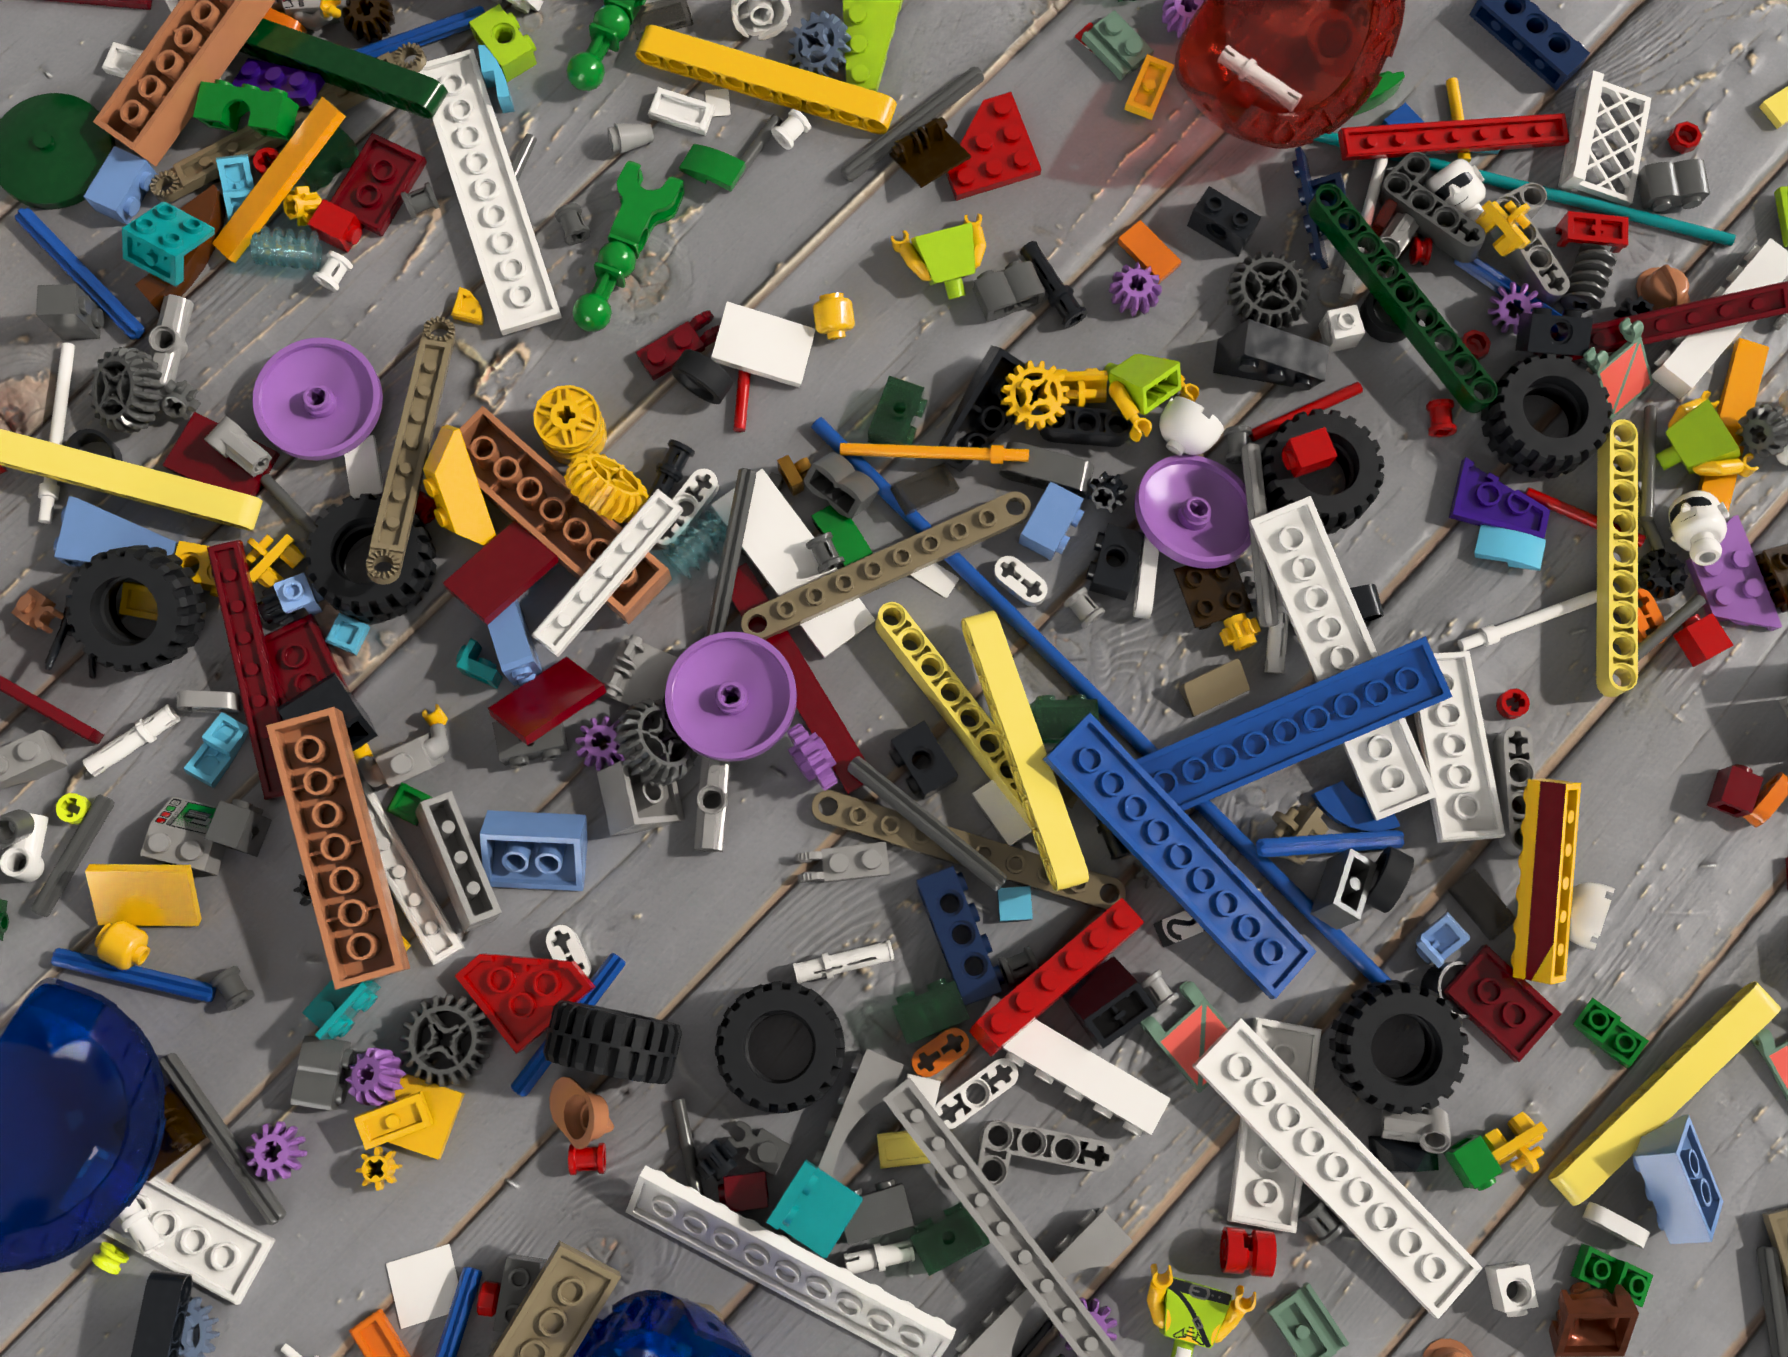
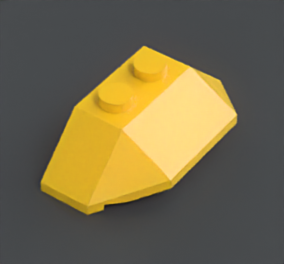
M448 424L442 426L423 467L426 479L423 480L424 487L431 498L433 497L437 509H434L435 518L441 527L485 546L496 537V533L459 428Z

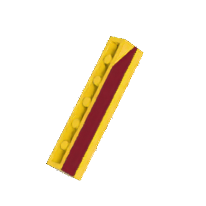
M1545 778L1528 779L1527 786L1524 789L1523 799L1526 808L1525 818L1521 824L1523 848L1518 859L1521 874L1520 884L1516 889L1518 913L1513 924L1516 939L1515 949L1511 955L1513 977L1549 985L1566 981L1581 783Z

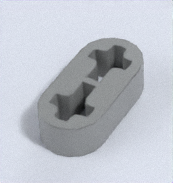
M178 691L176 709L187 712L238 713L241 695L222 691Z

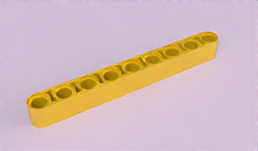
M647 25L635 53L636 57L646 65L874 134L883 135L887 133L897 106L896 101L886 94L656 25Z

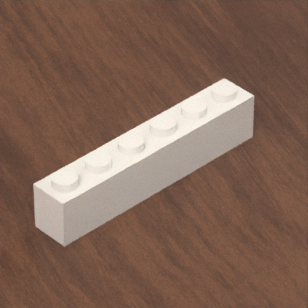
M1771 238L1761 247L1757 244L1754 245L1743 258L1747 263L1743 267L1740 265L1736 266L1726 277L1729 284L1725 288L1720 286L1709 298L1782 282L1788 276V251ZM1748 322L1674 338L1672 343L1676 346L1670 352L1666 349L1654 362L1658 367L1651 374L1652 379L1680 399L1696 385Z
M993 995L980 1018L1002 999ZM1036 1019L1002 1048L1007 1052L1006 1059L1021 1068L1026 1063L1037 1069L1034 1073L1036 1077L1052 1085L1054 1080L1065 1086L1063 1092L1079 1102L1082 1101L1083 1097L1095 1104L1093 1107L1094 1111L1108 1119L1115 1115L1125 1121L1122 1126L1124 1129L1138 1137L1141 1136L1142 1132L1152 1135L1171 1099Z

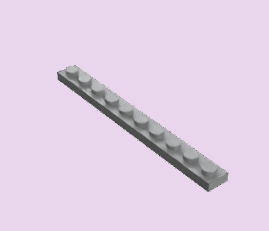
M907 1078L882 1098L1078 1357H1123L911 1078Z

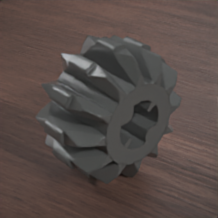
M1763 404L1760 407L1749 409L1746 412L1747 415L1741 417L1738 421L1742 428L1738 429L1735 434L1743 436L1744 439L1739 446L1748 445V454L1752 453L1755 455L1758 453L1760 458H1767L1771 454L1778 455L1782 453L1784 447L1788 446V415L1782 416L1783 407L1772 408L1771 404Z

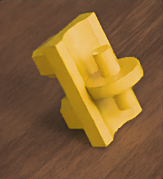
M1489 200L1482 206L1484 211L1475 220L1484 229L1485 235L1496 226L1504 233L1492 244L1501 256H1506L1516 249H1524L1531 243L1515 224L1517 222L1523 230L1531 224L1525 217V214L1531 209L1527 203L1518 208L1510 200L1504 205L1505 209L1510 213L1508 216L1496 201L1491 202Z
M1086 368L1085 371L1069 372L1067 369L1055 370L1054 375L1056 377L1059 375L1065 376L1060 382L1061 386H1069L1070 390L1063 394V397L1070 400L1068 404L1076 403L1077 407H1085V403L1106 402L1107 370L1099 371L1097 368ZM1050 385L1051 394L1054 396L1053 389Z
M268 534L259 543L250 537L247 543L253 549L246 555V559L253 564L260 555L264 557L250 571L251 581L254 583L258 581L264 587L270 588L275 583L284 580L281 575L271 568L279 558L292 569L304 559V555L294 545L295 540L288 534L270 552L266 549L275 540Z
M1522 1111L1507 1123L1516 1136L1514 1139L1508 1142L1498 1128L1483 1136V1140L1500 1166L1517 1156L1518 1158L1510 1163L1515 1172L1523 1167L1532 1174L1539 1170L1540 1167L1536 1159L1543 1156L1544 1152L1539 1146L1532 1150L1528 1148L1543 1140V1134L1548 1131L1542 1121L1535 1124Z

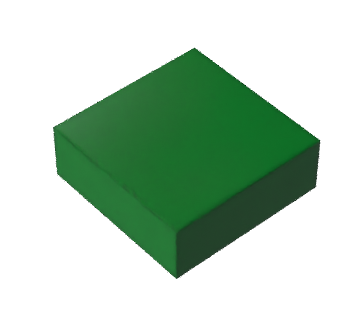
M401 782L386 811L418 826L419 822L415 811L419 803L433 797Z

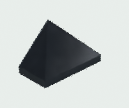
M1368 1136L1369 1151L1389 1171L1422 1172L1439 1170L1438 1153L1425 1151L1420 1146V1143L1381 1138V1136Z

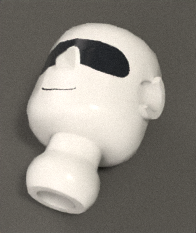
M1464 159L1454 160L1427 180L1426 189L1474 222L1484 211L1479 202L1486 195V188L1483 184L1485 179L1475 165L1471 166L1468 161Z
M1700 490L1680 495L1669 507L1668 519L1671 526L1669 530L1673 535L1670 539L1684 550L1689 551L1692 561L1698 565L1707 566L1714 564L1721 557L1722 547L1720 543L1726 536L1727 524L1725 519L1729 517L1725 504L1723 502L1720 503L1718 498L1711 493Z

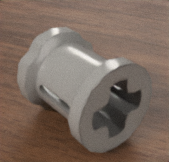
M1085 587L1074 593L1064 603V606L1070 608L1082 622L1080 626L1083 629L1089 627L1105 613L1103 607L1098 608L1088 596V590Z
M1160 969L1139 983L1158 1009L1154 1012L1155 1014L1179 997L1177 992L1173 993L1161 977L1162 971Z

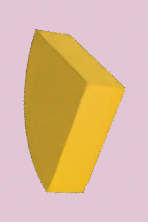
M459 287L451 313L452 318L483 326L484 314L479 301L470 291Z

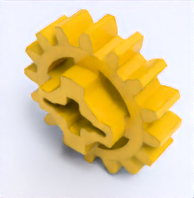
M1030 360L1025 363V370L1022 366L1017 365L1013 369L1015 375L1009 373L1005 378L1010 385H1004L1001 388V392L1007 394V397L1001 400V404L1009 405L1010 407L1005 413L1006 416L1014 414L1016 416L1015 425L1022 421L1026 422V430H1030L1034 423H1036L1038 430L1045 428L1046 422L1052 426L1057 422L1055 416L1062 417L1065 414L1064 409L1060 406H1066L1070 402L1068 398L1063 397V394L1070 390L1069 386H1061L1060 383L1065 376L1059 375L1056 377L1054 375L1056 370L1054 365L1046 370L1044 361H1040L1034 367L1033 362ZM1027 376L1040 377L1038 380L1031 381L1028 378L1024 379V377ZM1050 385L1053 389L1054 396L1051 394ZM1039 386H1041V388L1038 391L1039 394L1037 395L1038 400L1034 401L1030 405L1029 403L1031 402V397L1033 396L1032 391L1036 390ZM1016 394L1019 396L1020 406L1017 402ZM1035 410L1047 412L1043 415H1031V412Z

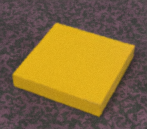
M407 1074L400 1079V1084L404 1089L395 1091L396 1100L422 1091L433 1119V1124L388 1143L439 1160L442 1157L465 1093L448 1087H439L436 1083L426 1084L425 1079Z

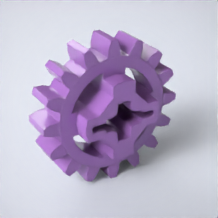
M800 723L789 729L787 735L793 747L788 749V752L803 776L809 782L815 778L824 791L838 783L831 767L836 765V761L821 737L816 732L809 735L808 731Z

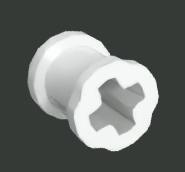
M795 109L789 111V117L780 126H775L771 130L775 140L787 150L794 146V141L803 132L807 133L811 129L808 119Z
M329 250L326 255L328 257L327 261L319 272L314 273L313 278L326 289L337 292L340 288L339 282L346 271L352 270L353 265L344 256Z

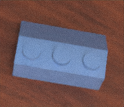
M487 810L480 831L482 866L491 887L583 891L588 844L586 815Z
M1682 1115L1642 1136L1637 1150L1633 1153V1163L1636 1171L1642 1174L1645 1181L1647 1199L1653 1201L1657 1211L1658 1226L1660 1230L1665 1231L1669 1243L1712 1242L1722 1209L1723 1199L1690 1116Z

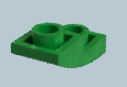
M1404 71L1380 73L1374 77L1368 89L1360 87L1349 92L1341 107L1344 118L1365 113L1391 98L1397 92L1405 77Z
M693 144L679 166V171L704 184L709 180L731 192L744 172L746 164L744 161L720 150Z
M831 505L811 515L813 524L821 534L832 533V542L839 556H843L845 562L841 564L843 567L873 554L852 519L841 515Z
M1592 997L1573 1025L1597 1047L1629 1069L1649 1040L1621 1022L1622 1017Z
M1582 1243L1570 1275L1598 1289H1607L1611 1295L1616 1284H1621L1631 1295L1634 1304L1642 1308L1653 1278L1651 1273Z

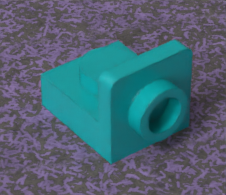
M471 638L467 645H463L460 648L456 657V662L458 663L456 667L463 675L498 689L503 677L496 670L497 665L481 657L476 661L482 647L478 641Z

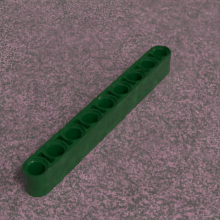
M264 18L239 51L273 64L320 74L328 84L426 119H433L448 93L445 86L434 78Z
M1334 184L1321 185L1309 202L1308 213L1395 324L1401 329L1461 407L1470 413L1481 412L1497 396L1498 389L1494 380L1341 189ZM1320 200L1327 201L1330 206L1323 205ZM1339 223L1348 226L1349 230L1341 228ZM1358 247L1365 248L1368 254L1359 251ZM1377 271L1384 272L1387 278L1381 277ZM1396 294L1402 295L1406 302L1400 301ZM1415 318L1421 319L1425 326L1419 325ZM1435 342L1443 345L1445 351L1439 350ZM1454 366L1461 368L1464 375L1458 374ZM1474 390L1482 394L1483 400L1475 396Z

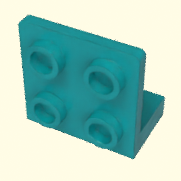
M161 202L122 228L123 259L176 287L184 281V256L215 235V228L167 202Z
M331 980L302 1013L320 1028L315 1034L319 1040L335 1039L337 1036L342 1038L354 1026L355 1022L352 1019L360 1010L366 1012L376 1002L378 996L375 993L381 987L371 980L335 990L333 980Z
M805 1160L766 1223L776 1230L780 1228L821 1257L827 1258L862 1203L863 1198L808 1160Z

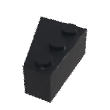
M1248 319L1218 339L1213 373L1284 385L1298 390H1310L1325 381L1330 346Z

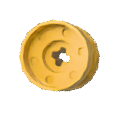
M573 385L557 386L547 391L538 400L533 413L534 426L545 449L552 458L559 463L569 465L571 460L584 450L596 451L600 454L607 440L606 424L596 400L590 393L583 388Z

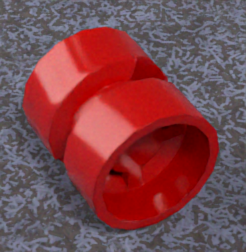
M1224 1227L1221 1234L1219 1252L1221 1271L1223 1273L1242 1275L1245 1270H1248L1252 1276L1272 1278L1277 1257V1244L1274 1232L1253 1230L1251 1234H1247L1243 1228Z

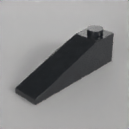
M991 345L974 373L939 446L989 448V445L1000 435L1009 431L1013 427L1016 416L1014 414L1006 416L1005 413L1010 407L1009 405L1001 404V400L1007 397V394L1001 392V388L1004 385H1010L1005 378L1009 373L1015 375L1013 369L1017 365L1022 366L1025 370V363L1002 348ZM1027 376L1024 377V379L1028 378L1031 381L1038 380L1040 377ZM1041 386L1032 391L1033 396L1031 397L1030 405L1038 400L1037 395ZM1016 394V399L1020 406L1019 396ZM940 459L960 472L974 461Z

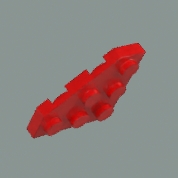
M1012 92L982 101L960 143L971 155V158L946 173L956 201L1041 175V166Z
M482 953L477 955L455 975L460 984L516 1054L523 1051L549 1028L553 1007L559 1000L578 1003L595 988V985L575 961Z

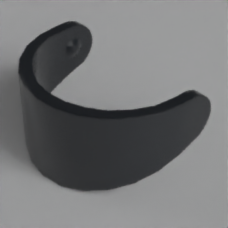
M94 429L77 431L65 444L67 447L79 450L91 442H104L108 444L111 450L112 459L123 461L120 449L104 434Z
M1444 962L1439 968L1434 965L1424 974L1421 987L1428 988L1438 993V997L1443 998L1441 985L1446 971L1453 966H1467V962ZM1458 1014L1461 1019H1469V1015Z

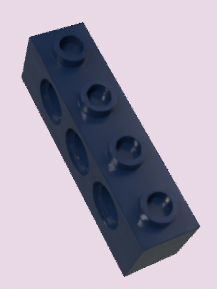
M1477 0L1469 14L1555 91L1580 69L1590 55V52L1579 41L1572 38L1557 22L1549 18L1540 10L1538 5L1530 0Z
M954 866L916 880V887L962 1006L965 1007L1002 992L1000 985L1004 984L1005 981L999 966H992L988 954L993 952L986 933L980 935L976 922L980 921V917L975 904H968L964 891L968 890V886L963 873H956ZM945 896L954 897L958 902V910L953 913L943 911L940 906V900ZM965 927L970 933L969 942L966 944L956 943L952 937L953 929ZM977 958L982 964V972L977 976L969 975L964 968L966 959Z

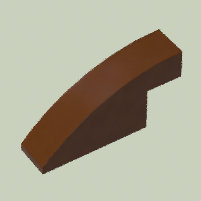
M214 184L180 208V210L215 228V235L184 256V281L175 287L149 273L135 284L159 313L164 296L171 294L182 297L204 270L215 250V246L212 243L222 231L226 207L224 197Z

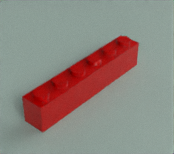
M1120 898L979 1018L969 1032L992 1057L1134 935L1144 924V921L1123 898Z

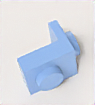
M304 572L274 584V589L286 614L301 608H305L308 614L312 615L323 612L319 601L324 600V598L312 586L313 583L311 584Z
M1446 912L1417 936L1416 945L1418 947L1416 951L1427 964L1433 962L1439 968L1444 964L1446 958L1470 940V935Z

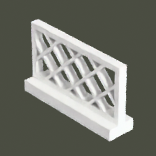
M1593 70L1577 84L1568 130L1570 142L1565 146L1557 189L1570 192L1575 188L1628 207L1633 203L1651 98L1603 81L1604 74ZM1601 93L1609 94L1615 104L1607 108L1601 99ZM1631 102L1640 105L1639 114L1633 117L1625 103ZM1618 108L1626 121L1619 126L1610 111ZM1601 116L1610 129L1604 134L1601 133L1596 125L1597 118ZM1629 126L1635 136L1634 141L1628 143L1620 129ZM1613 134L1621 147L1614 152L1605 137ZM1596 142L1605 157L1599 160L1596 159L1591 151L1592 144ZM1622 152L1625 153L1630 162L1629 168L1625 170L1616 155ZM1607 160L1616 175L1610 178L1607 177L1600 165ZM1592 169L1600 181L1599 184L1595 185L1585 181L1588 170ZM1619 178L1625 188L1624 194L1616 192L1611 182Z

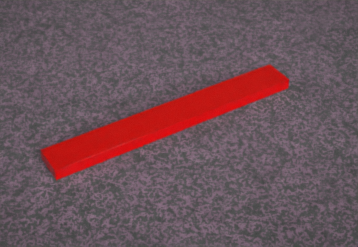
M1565 113L1341 128L1338 131L1342 161L1405 157L1412 152L1437 155L1495 151L1499 149L1565 146L1570 142Z

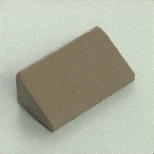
M1239 658L1182 684L1179 688L1193 717L1250 690Z

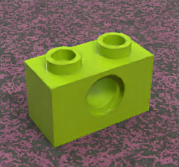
M500 4L469 22L475 40L479 45H485L496 58L506 82L511 81L537 64L534 52L537 49L528 34L524 36L518 30L520 25L511 12L506 13Z

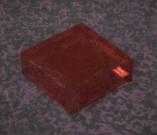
M1391 199L1385 201L1371 226L1378 237L1382 234L1398 205L1397 202Z

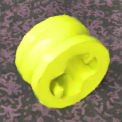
M68 793L58 800L56 813L65 822L80 824L88 812L91 802L79 794ZM75 801L76 805L80 807L78 814L68 811L69 805H75Z
M102 1242L99 1246L100 1253H95L91 1260L102 1270L117 1275L121 1271L120 1264L127 1263L129 1256L119 1247L108 1242Z

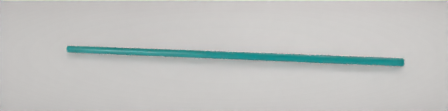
M1211 101L1208 107L1207 114L1340 147L1337 133ZM1394 157L1388 160L1401 162L1404 157ZM1428 157L1431 162L1429 170L1439 172L1451 163ZM1479 170L1485 179L1483 184L1513 191L1530 183ZM1543 186L1547 192V200L1605 215L1629 217V221L1727 246H1732L1736 238L1735 234Z

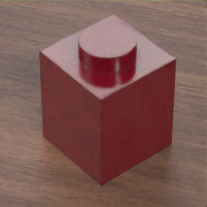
M1739 764L1718 770L1707 806L1736 818L1751 814L1763 782V777L1753 774L1751 768Z
M766 1171L728 1175L723 1177L724 1184H718L719 1202L726 1205L733 1212L766 1208L770 1205Z

